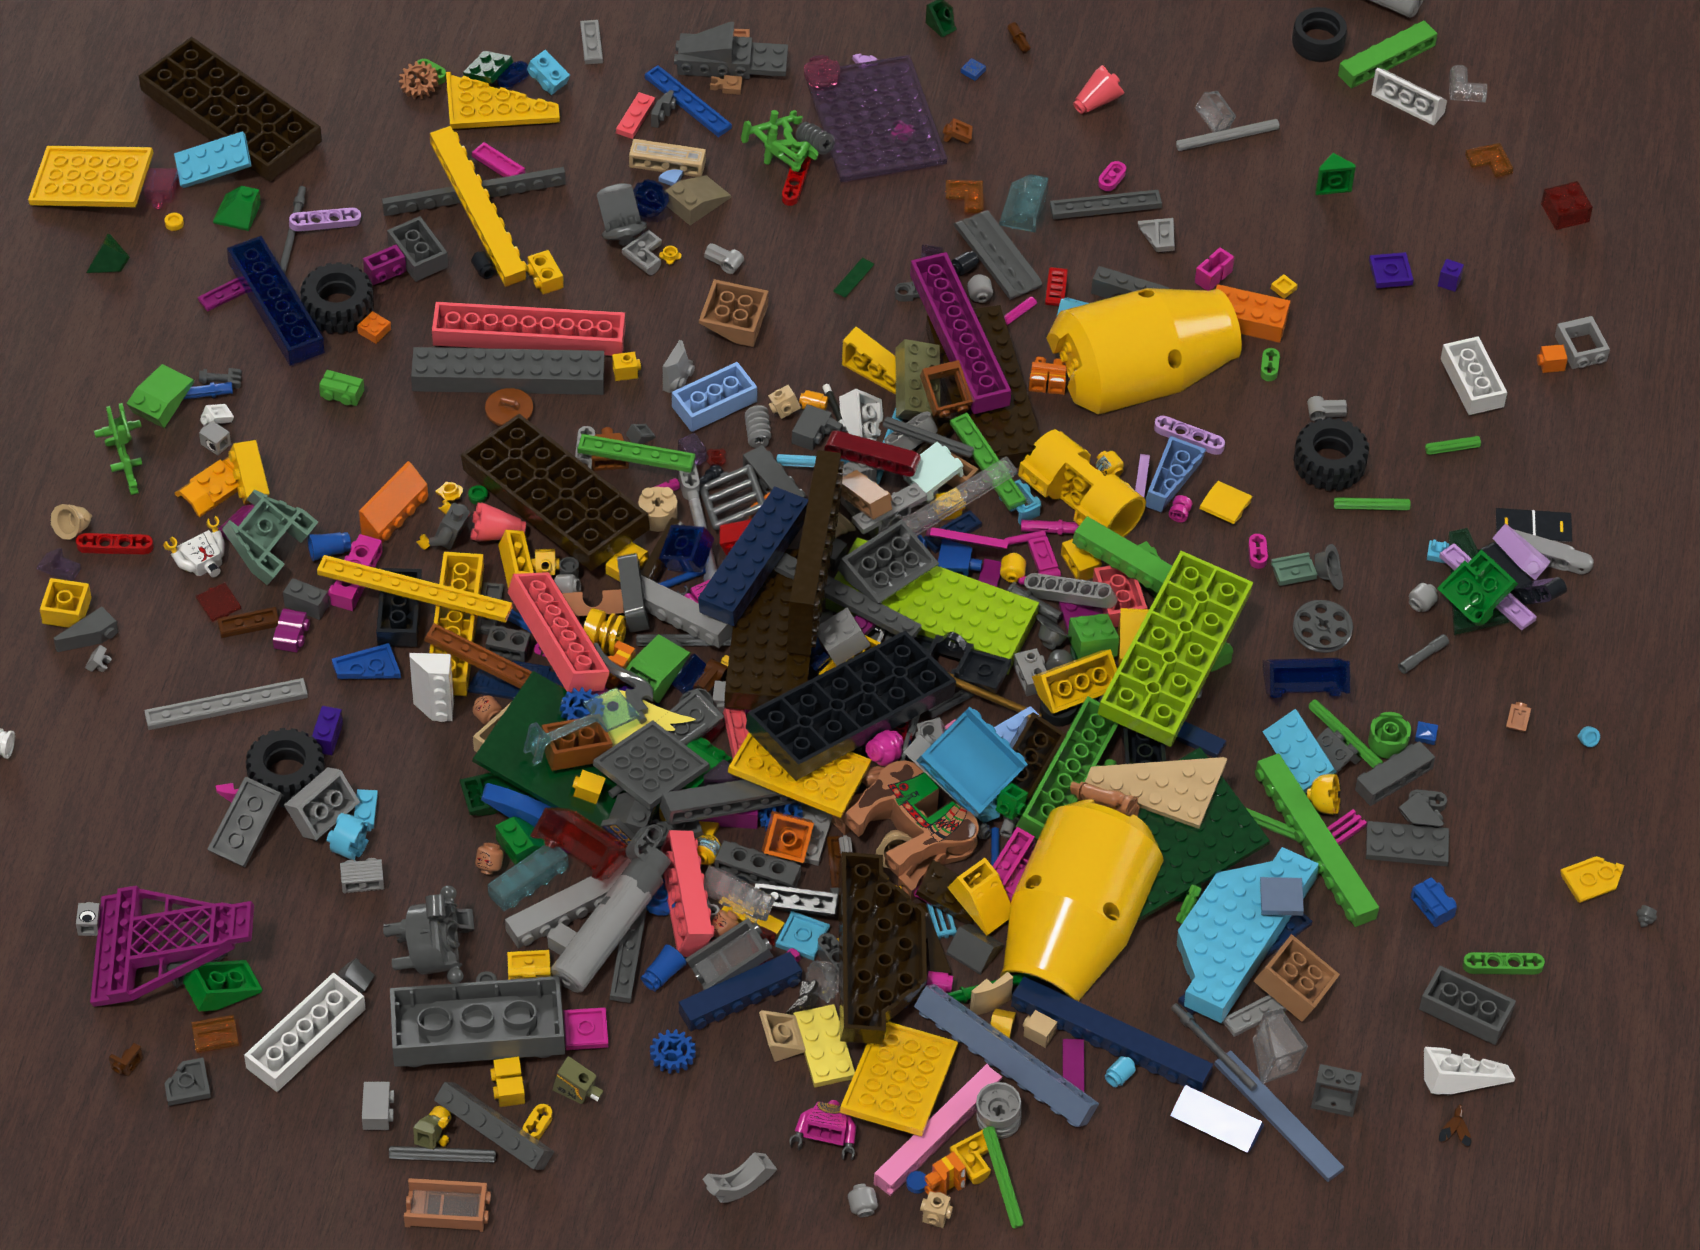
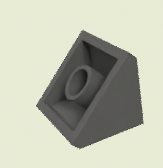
M972 924L959 926L946 954L981 975L1004 948V944L990 935L986 936L982 930Z

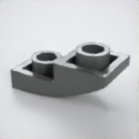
M673 90L665 93L654 106L651 113V127L658 128L660 121L664 120L665 115L670 116L671 110L675 109L676 99L674 98Z

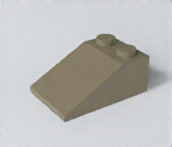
M707 175L678 181L665 190V205L689 225H692L731 198L728 192Z

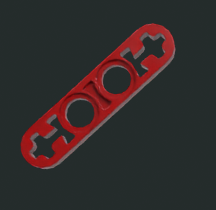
M809 156L805 158L801 165L802 172L793 171L790 167L782 191V202L787 206H793L799 200L811 163ZM796 181L799 184L794 186L791 185L790 182ZM790 192H793V196L789 198Z
M83 533L76 538L77 549L81 553L145 555L151 553L154 548L153 539L149 535ZM103 541L110 542L108 546L100 545V543ZM124 541H127V542L130 543V544H129L128 546H126V547H121V546H120V543H121V542H124Z

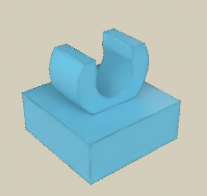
M1435 539L1433 541L1430 540L1427 560L1445 563L1439 555L1440 552L1449 547V543L1446 541L1437 542Z

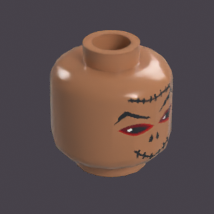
M490 695L477 698L473 706L474 716L484 725L503 710L497 700Z
M484 843L483 846L477 849L475 865L481 869V873L491 875L493 871L501 869L504 852L497 844Z
M720 910L711 920V925L714 926V937L718 938L738 925V915L731 910L728 912Z

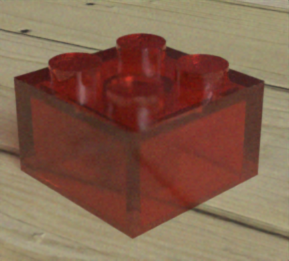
M1578 181L1544 189L1541 205L1555 230L1590 222L1593 206Z

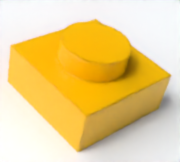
M1283 274L1271 283L1270 289L1285 299L1297 290L1298 284Z

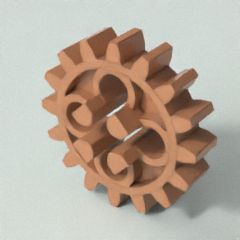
M415 61L414 66L408 64L409 69L403 68L404 74L399 75L401 78L399 84L407 97L412 95L413 99H416L417 96L423 99L424 94L429 97L430 91L435 92L434 86L439 85L437 82L439 77L436 69L432 68L430 63L426 66L425 61H422L421 65Z

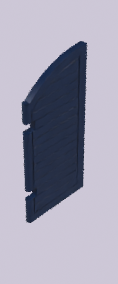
M512 660V662L530 671H535L550 681L564 687L557 674L550 671V666ZM482 669L476 673L468 687V692L512 700L520 690V688Z

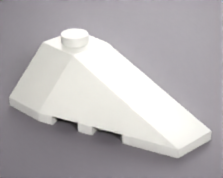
M858 389L839 396L840 413L848 433L876 441L877 436H880L881 432L879 423L883 421L882 399Z
M1424 1048V1081L1431 1093L1438 1095L1455 1094L1514 1082L1515 1080L1512 1071L1506 1064L1487 1059L1477 1061L1465 1053L1462 1056L1451 1054V1050L1446 1048Z

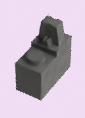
M807 404L792 430V444L813 451L816 444L819 445L826 434H830L835 430L842 432L843 424L833 419L831 412Z

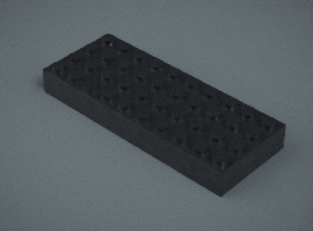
M905 630L749 711L746 729L795 780H798L868 743L878 733L892 730L952 698L956 680Z

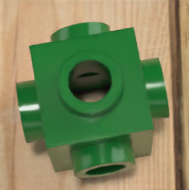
M1013 783L1009 784L998 794L995 810L1004 817L1013 820L1018 815L1024 813L1027 807L1025 803L1028 792Z

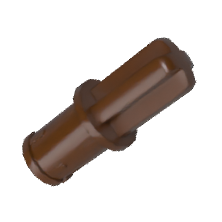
M1016 22L1010 23L1007 26V30L1012 36V41L1015 44L1017 43L1023 53H1027L1031 47L1026 40L1025 33L1020 30Z

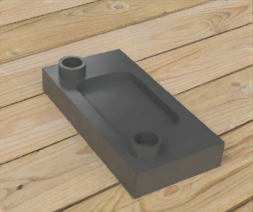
M559 976L390 988L394 1067H420L425 1064L493 1060L518 1056L519 1058L534 1056L546 1058L551 1055L565 1054Z

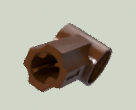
M713 658L710 659L705 666L704 673L693 685V689H705L711 694L714 690L715 681L726 680L728 666Z

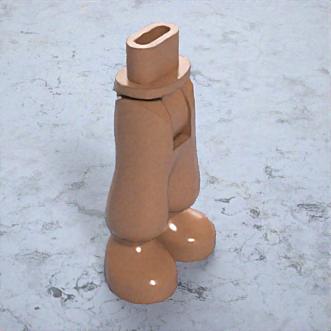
M1073 781L1070 785L1071 794L1076 795L1078 800L1092 799L1095 800V804L1112 808L1129 817L1133 814L1138 817V798L1133 795H1125L1121 791L1102 789L1087 782L1079 784Z

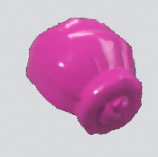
M885 730L878 733L871 741H868L865 751L872 761L886 767L898 761L902 756L903 737L897 731Z

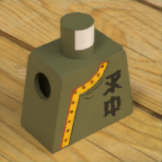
M569 1056L566 1058L557 1072L553 1091L580 1104H583L587 1097L598 1102L604 1093V1090L594 1085L597 1076Z

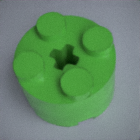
M1384 712L1372 720L1368 745L1378 757L1389 759L1393 754L1401 753L1408 746L1411 726L1408 721L1406 722L1402 718V715L1395 712Z

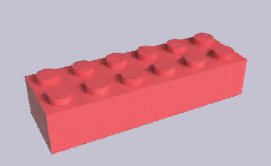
M669 830L660 850L671 861V864L663 873V879H665L664 885L668 893L667 901L676 949L683 957H689L709 944L710 939L714 936V926L711 925L710 921L711 909L707 906L708 893L704 890V874L701 873L700 869L701 857L697 854L698 841L694 838L693 831Z

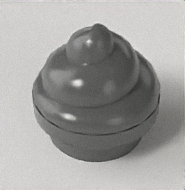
M1642 905L1641 909L1637 910L1636 915L1641 927H1646L1657 919V911L1649 906Z

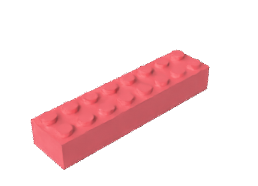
M550 573L513 574L507 593L566 691L572 693L573 688L580 691L581 687L584 688V692H587L589 689H591V692L604 691L610 671Z

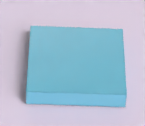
M791 911L775 943V947L786 951L794 948L800 953V956L814 961L818 953V938L820 935L828 933L830 924Z

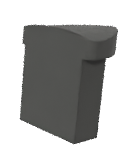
M357 958L347 963L339 971V976L359 992L365 991L375 976Z

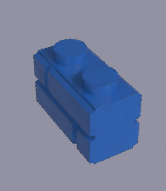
M1431 877L1412 888L1411 899L1434 927L1454 918L1457 909L1456 902L1452 897L1446 895L1441 883H1436Z

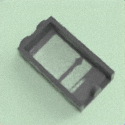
M747 918L685 960L702 984L703 989L706 990L748 971L767 959H772L774 956L770 952L773 947L768 939L761 938L760 934L763 932L757 922L752 924L750 919Z

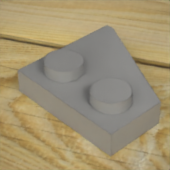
M1173 218L1138 221L1139 229L1156 252L1175 251Z

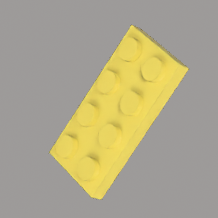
M835 1005L794 1012L793 1015L796 1016L806 1051L804 1055L814 1088L852 1080L855 1071L847 1044L840 1041V1021Z

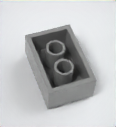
M327 767L285 803L284 806L302 836L317 840L336 824L340 813L347 814L360 801L343 772L339 769Z

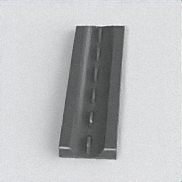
M988 210L954 223V227L973 252L976 253L979 260L1010 300L1042 287L1039 276Z

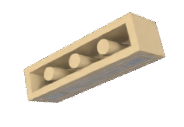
M633 139L629 154V167L658 172L677 169L682 170L683 175L692 177L702 176L706 163V149Z

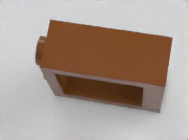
M959 360L922 369L920 378L933 417L940 416V418L951 415V413H964L970 409L973 400ZM954 375L963 402L938 407L930 381Z

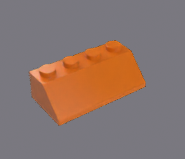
M409 461L359 510L362 535L382 540V543L387 541L391 534L402 526L404 520L409 515H413L416 508L427 500V483Z

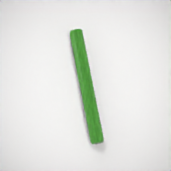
M1314 699L1309 703V709L1334 732L1338 730L1346 738L1344 742L1348 745L1351 743L1359 751L1357 754L1372 768L1379 763H1383L1370 748L1318 700Z
M993 1126L986 1127L983 1130L984 1138L1012 1228L1022 1227L1024 1222L995 1128Z

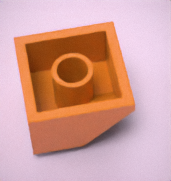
M772 811L762 852L804 863L814 823L812 820Z

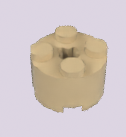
M652 487L642 490L638 506L648 513L649 530L656 532L664 531L672 517L677 519L676 495L669 487Z

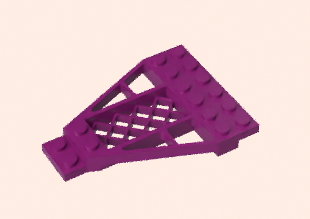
M137 885L118 888L117 894L101 896L90 1003L93 1007L133 1001L235 949L236 943L252 941L254 904L252 901L236 904L223 902L214 904L139 889ZM147 898L165 902V911L141 916L143 899ZM173 904L191 907L172 911ZM208 918L201 926L197 923L200 919ZM181 922H187L181 929L178 927ZM168 925L162 932L158 930L161 926ZM195 925L197 929L189 936L187 932ZM148 928L142 935L140 934L141 929ZM176 929L178 932L169 939L167 936ZM155 932L159 934L152 942L147 940ZM203 933L207 935L200 943L195 941ZM185 936L187 939L178 946L176 943ZM165 939L167 943L159 950L157 946ZM145 942L147 946L139 953L138 948ZM190 960L166 973L169 963ZM159 965L157 978L134 989L135 974L138 968Z

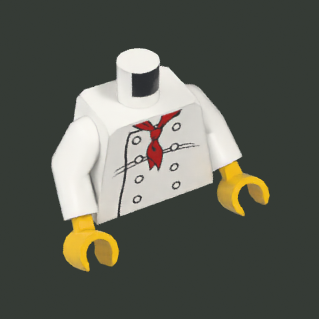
M214 517L216 525H211L209 518L206 522L213 532L208 530L178 546L177 540L174 537L170 538L173 546H169L167 541L164 542V548L172 552L171 556L180 569L193 572L197 576H202L207 572L211 577H216L220 574L219 566L222 565L221 558L224 556L225 542L221 530H218L217 527L219 524L218 517Z

